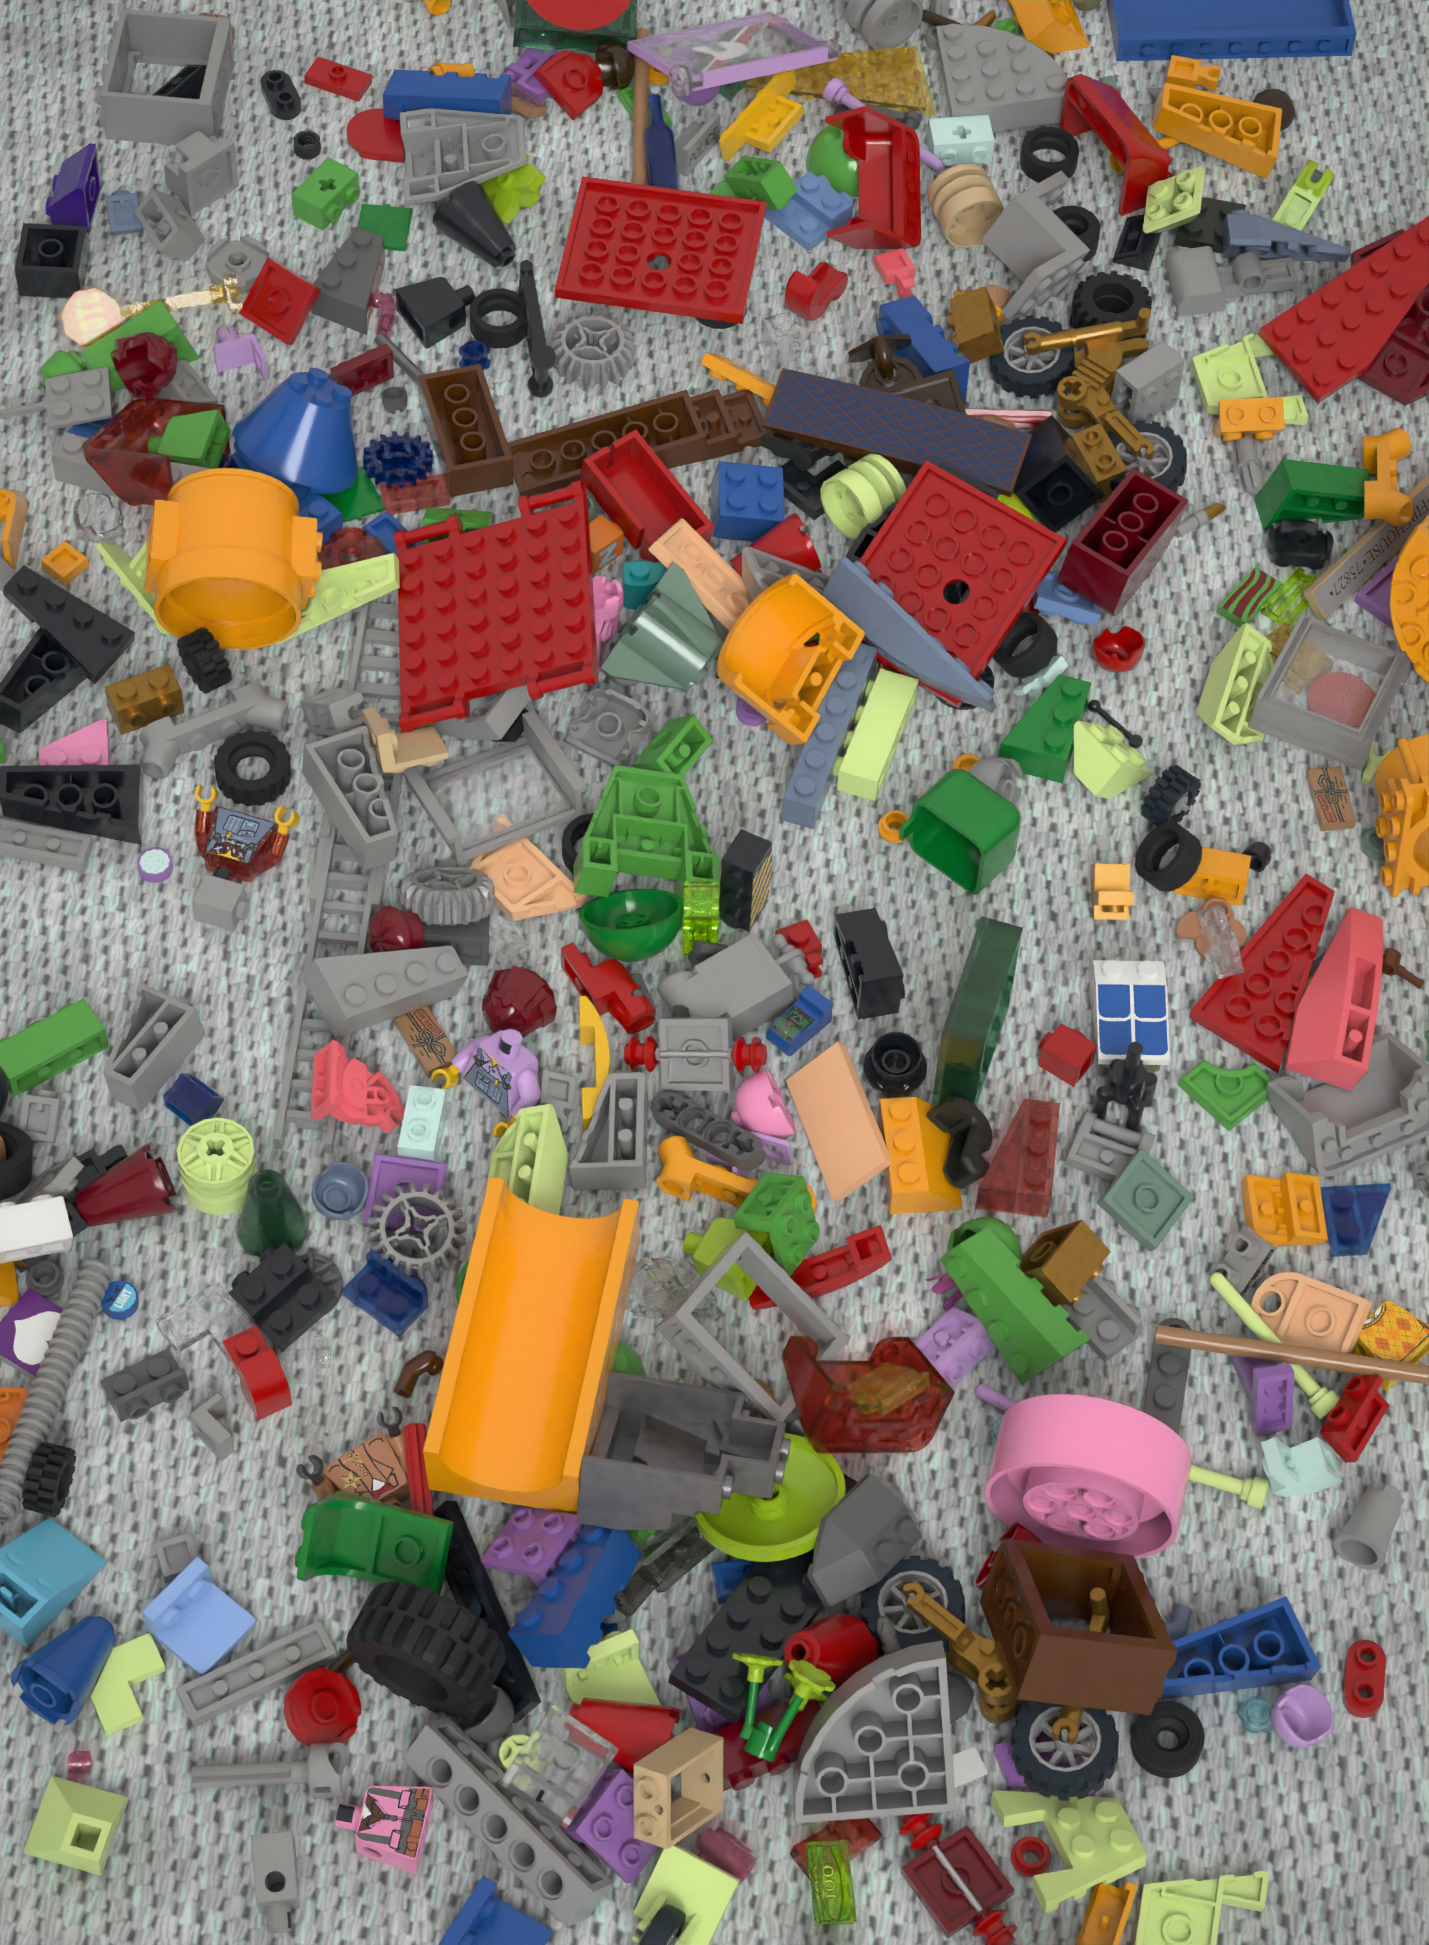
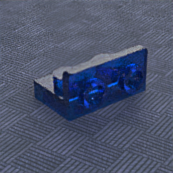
M371 1249L366 1254L367 1264L342 1289L343 1296L400 1337L429 1307L427 1287L417 1276H408L393 1265L394 1260L391 1257L388 1260L385 1258L381 1259L382 1256Z

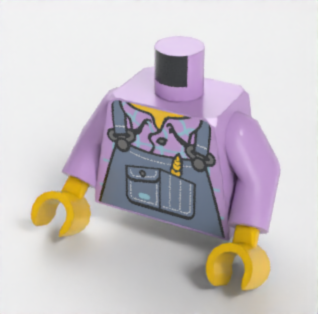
M513 1029L500 1030L492 1036L484 1034L469 1041L451 1059L453 1064L450 1067L435 1070L431 1075V1081H435L444 1074L446 1084L441 1089H450L457 1085L459 1080L458 1073L460 1071L463 1072L462 1079L510 1119L509 1122H499L495 1125L493 1129L494 1137H502L505 1131L516 1121L514 1117L519 1109L536 1106L541 1097V1090L537 1079L538 1060L536 1056L521 1045L522 1035Z

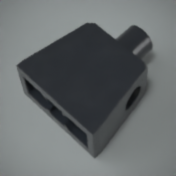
M437 277L395 289L396 310L425 349L430 348L466 325V306L471 305L475 298L474 291L469 285L454 290L444 277Z

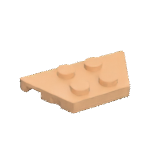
M502 814L497 818L496 828L492 834L514 825ZM528 838L520 839L475 857L469 868L484 872L492 879L495 893L494 903L512 921L582 908L587 903V896L574 893V883Z

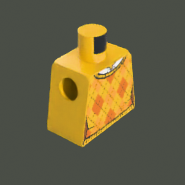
M1385 1301L1373 1313L1369 1311L1352 1353L1417 1364L1429 1353V1325L1392 1301ZM1382 1378L1381 1388L1387 1392L1398 1380Z

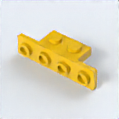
M795 69L775 73L770 82L756 94L755 99L747 108L739 113L738 118L732 125L722 132L719 145L723 160L729 161L745 143L771 153L805 114L802 104L785 98L797 84Z

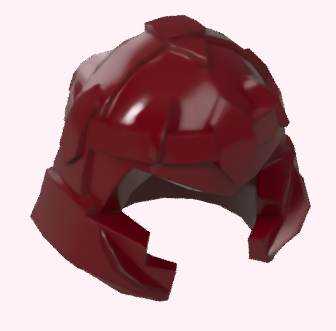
M145 332L136 334L133 337L127 336L116 339L115 349L111 351V359L114 368L129 393L134 398H142L151 402L161 392V389L173 380L177 372L178 351L174 344L154 333Z
M513 965L511 969L495 970L488 986L487 994H484L482 1000L485 1022L494 1034L500 1030L513 1029L520 1032L522 1038H525L530 1033L536 1031V1029L540 1027L545 1028L554 1022L556 1018L557 1006L553 991L541 976L524 967Z

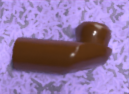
M425 1350L404 1363L394 1388L395 1394L410 1398L419 1376L425 1372L431 1376L439 1374L444 1365L443 1359L440 1356H436L435 1351Z

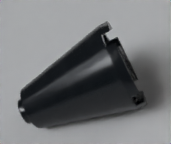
M475 181L464 183L449 194L453 199L447 206L443 202L439 205L433 216L432 223L437 230L491 266L498 267L501 265V267L509 265L516 256L514 253L516 244L483 186Z

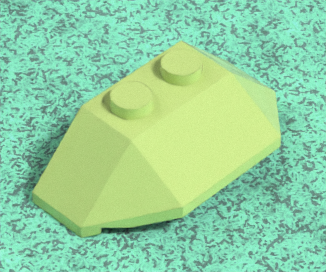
M1248 623L1243 624L1212 662L1196 710V714L1209 727L1233 745L1254 744L1263 741L1265 733L1252 729L1248 725L1252 718L1257 696L1274 666L1270 652H1272L1271 641Z
M551 1104L521 1108L514 1117L516 1121L505 1131L492 1152L488 1181L490 1176L503 1178L509 1190L523 1202L542 1211L559 1215L568 1152L555 1109Z

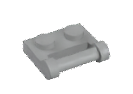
M1087 1110L1065 1165L1113 1182L1137 1150L1142 1148L1147 1154L1150 1153L1156 1135L1146 1131L1144 1134L1099 1119L1097 1118L1098 1114ZM1093 1131L1102 1134L1104 1136L1113 1138L1126 1144L1138 1147V1149L1135 1150L1133 1148L1124 1146L1122 1144L1113 1142L1111 1140L1102 1138L1091 1133Z

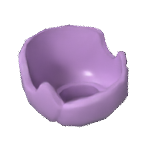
M1299 1684L1284 1691L1272 1704V1710L1270 1711L1271 1722L1277 1735L1288 1746L1303 1749L1313 1746L1329 1735L1333 1729V1712L1328 1699L1315 1687Z

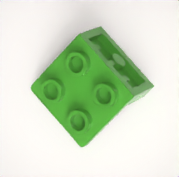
M765 1172L733 1215L735 1226L738 1229L769 1232L777 1264L787 1272L789 1277L802 1263L803 1258L813 1244L817 1242L820 1234V1227L816 1222L812 1208V1197L808 1192L804 1176Z

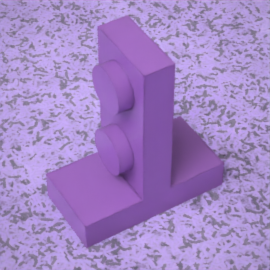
M1229 1355L1252 1403L1251 1426L1255 1436L1291 1430L1294 1370L1290 1363L1278 1365L1274 1361Z

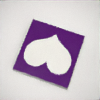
M29 1288L0 1321V1360L34 1380L40 1368V1363L44 1359V1353L48 1349V1343L52 1339L53 1331L56 1329V1324L60 1319V1314L64 1309Z

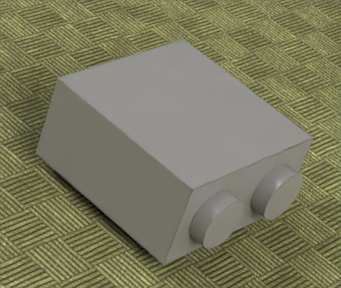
M1162 341L1116 370L1111 401L1116 409L1132 425L1140 420L1150 423L1154 416L1160 412L1171 410L1179 399L1178 393L1183 378L1182 372L1185 359L1182 358L1178 351L1173 350Z

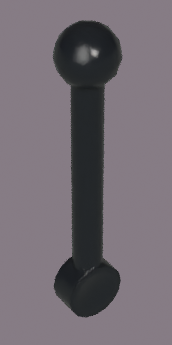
M1091 700L1088 703L1089 711L1097 712L1110 725L1116 727L1129 740L1130 747L1135 749L1141 747L1142 737L1137 734L1132 735L1101 708V703L1098 700Z

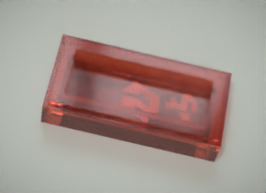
M444 474L379 485L385 512L388 511L391 515L450 505V497Z

